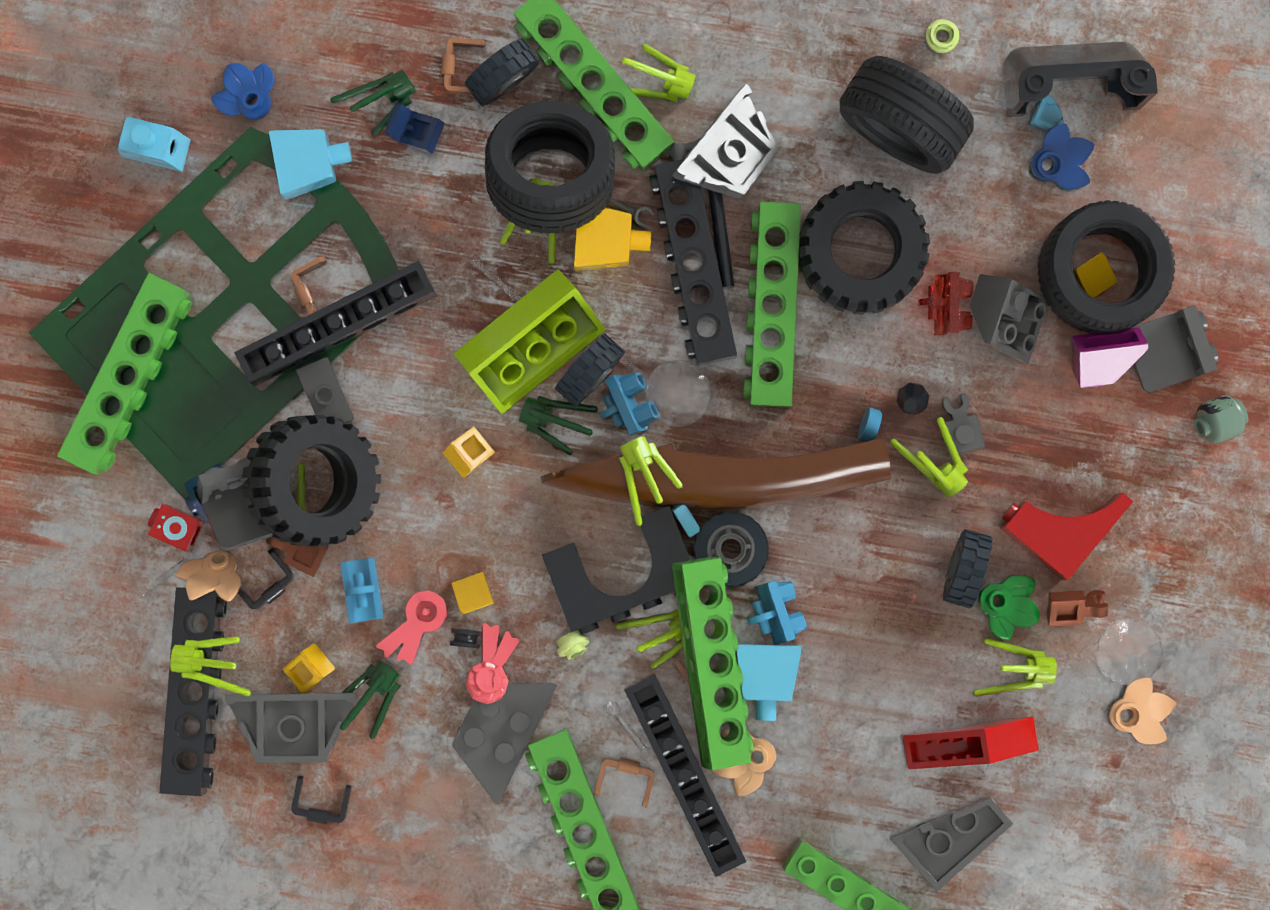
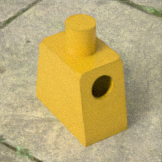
M605 208L594 220L576 229L575 271L629 266L630 250L650 251L651 231L631 230L632 214Z

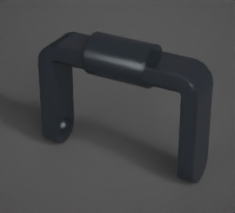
M273 548L268 550V553L287 576L271 585L255 602L250 599L240 586L238 594L251 609H259L265 603L271 604L285 592L284 588L294 579L293 572L283 563V560Z
M298 775L291 807L293 814L307 817V821L326 825L328 821L340 823L346 819L352 785H346L341 814H330V811L316 808H298L304 776Z

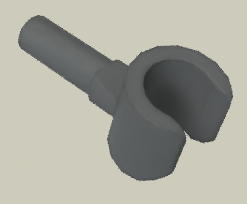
M700 139L687 144L679 143L674 145L669 151L670 162L684 159Z
M610 198L607 204L621 212L632 214V221L639 228L648 226L639 221V212H645L650 216H654L653 211L648 207L636 209L613 198Z

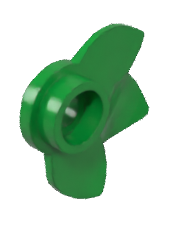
M1010 575L1001 584L990 583L980 591L978 596L979 607L984 614L988 615L989 629L996 637L1009 641L1013 636L1015 626L1030 627L1039 622L1040 613L1038 607L1033 600L1028 598L1036 584L1032 578L1023 575ZM998 594L1000 602L997 606H994L993 597Z

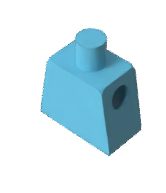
M126 117L118 145V152L124 158L183 172L191 139L174 128ZM174 142V149L170 154V146Z
M325 130L269 131L280 194L285 200L334 183L336 181L334 165L352 162L349 142L330 145Z
M738 644V650L735 653L737 665L740 666L743 674V684L740 685L741 695L744 700H756V720L776 721L777 701L792 700L802 646Z

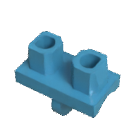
M642 374L613 375L605 379L611 394L603 397L607 409L599 414L601 419L612 418L616 429L625 425L629 435L642 434L648 431V425L657 420L660 415L652 401H648L640 406L636 402L634 395L647 389Z
M375 557L340 562L349 623L384 618Z
M775 580L755 587L759 600L752 602L755 616L747 618L748 624L759 623L762 635L770 633L774 645L796 639L795 635L806 629L807 624L804 615L800 611L788 615L784 602L796 598L793 583L791 581L777 583Z

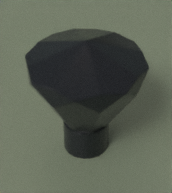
M910 382L899 389L897 403L903 412L917 415L927 408L930 395L923 385Z

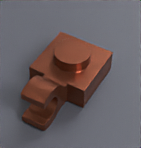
M273 536L269 537L266 543L287 553L283 563L312 577H315L329 546L291 545L290 542H281L273 538Z
M1083 590L1049 592L1047 607L1049 626L1083 624L1084 617L1103 618L1108 616L1109 605L1104 603L1105 591L1094 590L1089 592L1086 597Z

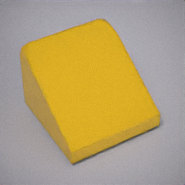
M1103 252L1073 271L1081 289L1091 298L1096 297L1118 282Z
M475 427L465 432L443 451L444 456L463 478L468 476L495 453Z
M484 572L451 583L461 615L495 603Z
M312 644L301 651L282 668L301 693H307L335 669L316 644Z

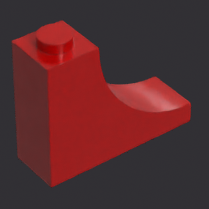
M1118 493L1099 509L1078 517L1049 514L1034 507L1027 501L1021 502L1019 505L1014 502L1002 515L1001 518L1005 522L1000 529L1060 579L1069 580L1133 501L1124 493Z
M1033 716L1009 718L979 725L903 736L908 770L991 764L1039 750Z

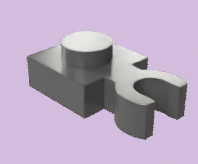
M966 393L959 395L961 406L958 409L950 406L948 397L942 399L943 410L951 416V421H947L945 424L958 454L985 447L977 414L971 416L966 414L969 406V399Z

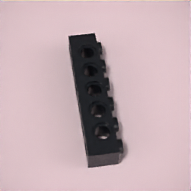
M681 159L655 165V175H651L649 178L653 196L660 195L662 208H657L656 211L660 229L666 227L669 240L663 241L667 261L674 260L676 273L670 274L674 294L681 293L683 306L677 308L681 327L688 326L690 339L685 340L687 356L689 360L695 359L697 367L735 359L737 352L701 187L672 176V173L684 160ZM673 190H682L686 193L688 199L682 205H674L670 202L668 196ZM682 222H688L694 227L695 232L689 238H682L677 235L675 231L676 226ZM688 255H696L700 258L702 266L696 271H689L683 266V259ZM701 287L708 292L709 299L703 304H696L690 299L689 294L691 290ZM703 320H709L715 325L716 332L711 337H703L697 332V324Z
M417 261L234 352L248 382L258 386L437 297V294L420 261Z
M176 587L171 653L175 644L185 645L186 640L200 641L224 638V631H219L220 617L225 618L227 601L222 599L215 590L195 600H189L186 587ZM198 613L205 615L208 620V626L202 633L197 632L192 624L193 618ZM224 645L200 649L203 650L205 659L217 660L218 652L223 651ZM170 666L159 794L202 796L207 793V788H212L214 770L209 768L210 754L215 753L216 734H212L211 731L212 720H217L219 700L214 699L215 686L195 679L182 678V673L172 672ZM202 666L201 671H196L221 680V668ZM192 681L199 683L202 687V696L197 701L192 700L187 694V687ZM188 716H194L199 721L200 728L195 735L188 733L184 727V722ZM185 750L192 751L197 757V763L193 769L185 767L182 763V754Z
M655 673L625 687L624 691L715 877L745 863L746 859Z

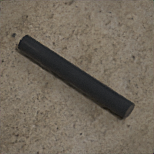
M708 189L723 289L733 288L735 286L723 195Z

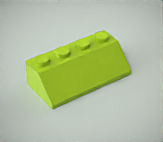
M557 269L454 352L453 355L499 412L503 414L605 332L606 328L576 287Z

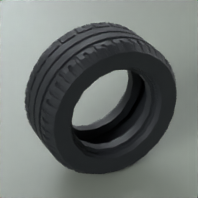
M874 56L863 61L839 99L840 114L860 135L894 158L928 173L938 174L948 170L974 129V118L971 112L954 94L917 69L884 56Z
M539 101L524 105L510 112L491 131L485 146L486 188L494 207L511 223L529 231L562 233L580 228L594 220L610 201L615 177L614 143L602 122L586 110L564 102ZM541 149H554L573 154L583 163L585 170L572 182L559 186H549L527 181L516 171L515 166L528 153Z
M1110 200L1098 201L1073 211L1049 233L1038 258L1040 260L1038 262V281L1041 284L1040 289L1044 294L1043 297L1047 300L1046 303L1048 306H1051V310L1057 314L1059 319L1062 318L1064 323L1070 324L1071 327H1076L1077 330L1085 331L1089 334L1114 333L1127 330L1141 323L1161 307L1160 305L1164 303L1165 298L1169 295V290H1171L1172 282L1174 281L1175 260L1173 257L1175 255L1171 250L1173 248L1172 244L1169 243V237L1165 235L1166 232L1161 228V225L1155 222L1156 219L1153 216L1150 217L1149 213L1143 212L1141 208H1136L1132 204L1128 205L1123 201L1121 203L1119 201L1111 202ZM1091 234H1108L1121 239L1131 248L1138 262L1139 278L1134 292L1127 300L1119 303H1104L1091 298L1080 288L1073 274L1072 257L1078 242L1082 238Z

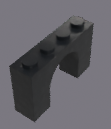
M670 506L641 516L642 525L640 527L651 553L652 567L644 585L629 595L611 596L594 587L588 579L575 543L542 554L571 632L578 629L582 635L598 629L597 621L610 617L612 623L631 616L629 609L641 604L644 610L662 604L661 597L672 592L676 598L671 564L689 561L690 558Z

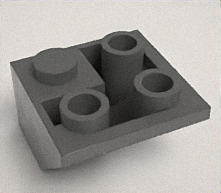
M980 274L969 306L984 342L1022 363H1029L1031 354L1036 346L1042 322L1047 313V300L1012 279Z

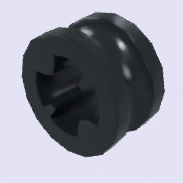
M451 628L454 639L450 641V645L480 648L477 638L481 636L482 631Z

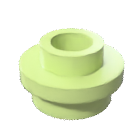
M936 20L930 24L926 31V43L934 52L948 53L958 44L959 30L949 20ZM944 32L947 34L948 40L946 42H939L936 34Z
M579 630L570 632L557 640L556 643L559 647L557 653L559 657L567 656L569 660L574 659L587 651L585 646L590 641L587 636L581 635Z

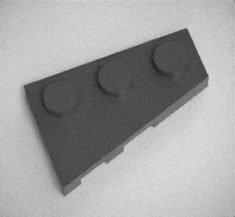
M987 797L890 839L937 892L1011 827L1013 823L990 797Z

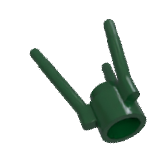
M401 69L395 74L390 72L380 79L333 96L330 101L331 103H337L381 86L380 90L351 105L350 111L355 112L383 96H386L391 104L397 101L399 104L408 106L412 103L409 96L416 93V90L406 73ZM394 107L371 131L373 136L378 135L387 126V120Z
M540 395L538 399L528 397L522 408L519 422L527 425L526 431L537 434L566 454L572 455L573 450L540 428V426L546 428L549 422L588 436L593 434V431L589 428L552 415L553 409L548 407L596 413L598 411L596 406L579 404L574 407L570 402L551 400Z
M381 660L375 666L370 664L366 671L342 692L353 693L365 681H367L366 684L369 686L368 690L342 722L340 729L342 731L347 729L375 692L383 695L385 691H388L369 735L371 739H374L383 723L395 693L401 687L397 683L401 675Z

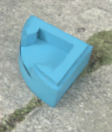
M1048 95L1043 100L1038 101L1029 125L1048 132L1051 128L1064 124L1061 110L1053 97Z
M680 504L672 508L674 515L689 537L699 532L700 527L686 505Z

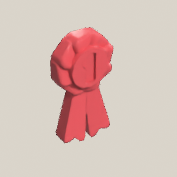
M430 590L413 594L405 607L407 621L376 645L378 649L384 650L386 658L391 656L403 643L397 660L405 659L411 665L415 660L423 633L438 630L446 620L448 612L444 599Z
M483 623L481 627V663L474 665L470 669L465 685L472 699L484 704H492L502 699L506 692L509 680L502 667L518 645L520 639L512 638L511 634L507 631L497 647L500 627L499 625L490 627L487 623Z

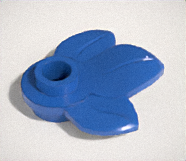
M240 63L228 64L223 72L225 89L211 97L212 103L220 112L227 116L242 114L248 119L257 120L264 118L269 113L271 107L269 92L275 80L272 70L265 63L257 66L252 72ZM258 98L254 105H249L253 99Z
M1067 124L1057 125L1045 134L1042 148L1033 155L1031 160L1032 172L1040 180H1054L1063 189L1071 190L1084 187L1090 183V178L1080 166L1088 159L1095 145L1084 138H1070ZM1046 158H1050L1052 161V166L1049 170H1044L1042 167V162Z

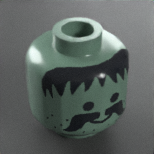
M1221 395L1202 403L1198 407L1197 418L1194 419V427L1200 437H1205L1210 443L1220 444L1238 437L1244 432L1245 424L1248 422V414L1240 400L1234 399L1229 395Z

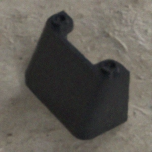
M1128 42L1020 47L1011 51L1004 61L1007 117L1024 116L1029 102L1043 100L1049 95L1052 90L1053 81L1105 79L1106 95L1113 94L1119 97L1123 102V111L1140 110L1158 93L1155 69Z

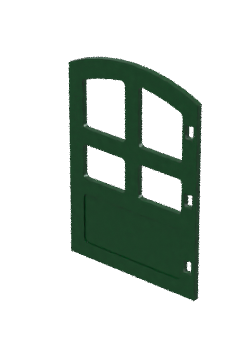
M252 127L243 133L29 332L67 375L88 395L149 273L144 267L147 259L176 232L185 231L229 278V286L197 316L190 317L187 314L184 319H179L174 329L177 332L175 341L169 350L164 349L159 359L162 362L160 371L154 380L149 379L144 389V392L147 393L145 401L138 411H133L128 421L131 423V428L126 438L183 499L189 497L184 483L218 463L221 466L224 465L283 408L303 392L304 388L296 372L297 369L325 357H328L330 364H332L364 333L282 373L265 390H259L248 382L244 373L214 343L213 335L248 303H252L277 330L302 319L272 288L271 282L333 223H340L353 242L364 262L372 283L399 271L385 239L368 213L337 179L334 183L310 191L309 193L317 200L316 205L255 262H248L203 214V208L252 162H259L276 171L270 135ZM233 157L238 166L228 176L223 178L216 171ZM156 228L162 237L147 249L140 242ZM80 300L85 308L73 320H70L64 313L76 301ZM157 307L152 311L151 320L153 324L161 323L165 319L166 311L164 307ZM142 337L137 341L136 351L138 354H144L150 349L148 337ZM128 367L122 371L121 381L124 385L133 382L135 371L132 367ZM114 397L107 401L105 409L109 416L118 412L120 408L119 400Z

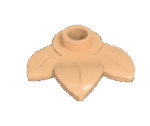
M215 551L203 559L188 561L176 573L177 578L186 580V591L189 600H195L215 590L222 599L229 602L236 596L241 586L240 576L235 572L237 568L234 555L227 551Z
M1148 677L1136 679L1126 687L1123 698L1117 700L1111 706L1109 719L1117 730L1130 732L1138 742L1143 744H1159L1167 740L1166 733L1159 722L1172 712L1176 706V701L1165 694L1152 692V681ZM1124 709H1130L1131 716L1128 720L1121 719L1120 715Z
M730 729L721 733L722 739L729 734ZM751 735L753 752L756 750L762 752L764 756L762 762H757L753 758L752 752L750 753L751 763L713 770V772L726 779L734 778V791L737 796H745L756 791L763 783L764 772L768 771L776 761L775 748L769 741L761 738L754 739Z

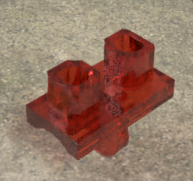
M960 272L935 275V286H928V298L918 300V307L928 308V320H934V336L957 334L959 331L972 328L973 315L970 311H959V299L971 298L973 294V281L959 277Z

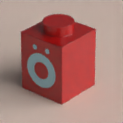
M162 504L160 509H154L149 518L148 526L151 529L148 535L185 552H192L205 521L171 505Z

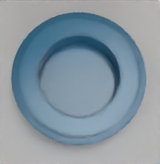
M871 407L866 409L859 426L858 439L866 442L875 439L882 420L880 410Z

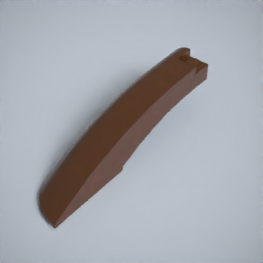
M885 437L819 453L773 458L709 456L674 450L673 443L656 447L659 454L682 483V488L678 489L653 457H651L653 463L648 468L663 499L661 504L655 501L641 469L634 471L631 466L639 505L654 507L670 506V508L683 504L688 509L745 508L780 504L828 495L891 479V468ZM623 455L560 470L559 473L552 472L540 477L541 483L547 486L589 497L631 504L624 469L619 460Z

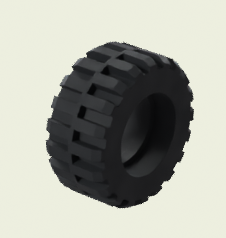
M854 181L852 185L845 187L843 184L834 188L831 193L825 194L817 201V204L807 215L800 231V260L798 263L800 271L805 274L806 284L810 290L814 289L819 294L818 298L821 301L831 303L835 306L834 309L841 312L848 310L858 315H863L865 312H872L874 314L890 306L893 307L913 290L922 278L924 268L928 264L930 253L927 252L930 236L929 233L925 232L924 226L926 221L923 215L917 214L915 211L916 204L911 199L906 201L900 196L901 191L894 187L891 190L883 187V183L873 181L872 184H864V181ZM857 217L873 219L882 224L891 234L894 240L895 253L890 267L883 274L872 279H856L844 273L836 265L831 250L832 239L836 230L850 219Z
M294 416L287 418V421L274 423L270 426V432H262L258 436L256 443L259 444V447L250 448L246 456L247 459L251 460L250 466L243 467L242 478H248V487H243L242 489L244 498L251 499L252 504L248 506L251 516L260 517L261 520L258 522V525L265 532H273V538L281 542H290L291 545L328 546V544H338L346 541V535L357 534L362 529L359 522L369 521L373 515L370 506L371 504H378L380 493L375 492L376 484H381V474H376L375 465H378L379 461L376 454H370L368 451L372 446L366 437H357L359 434L358 428L352 424H344L343 419L334 416ZM308 448L317 449L327 458L334 475L332 494L325 506L316 513H307L299 507L292 496L289 481L293 463Z

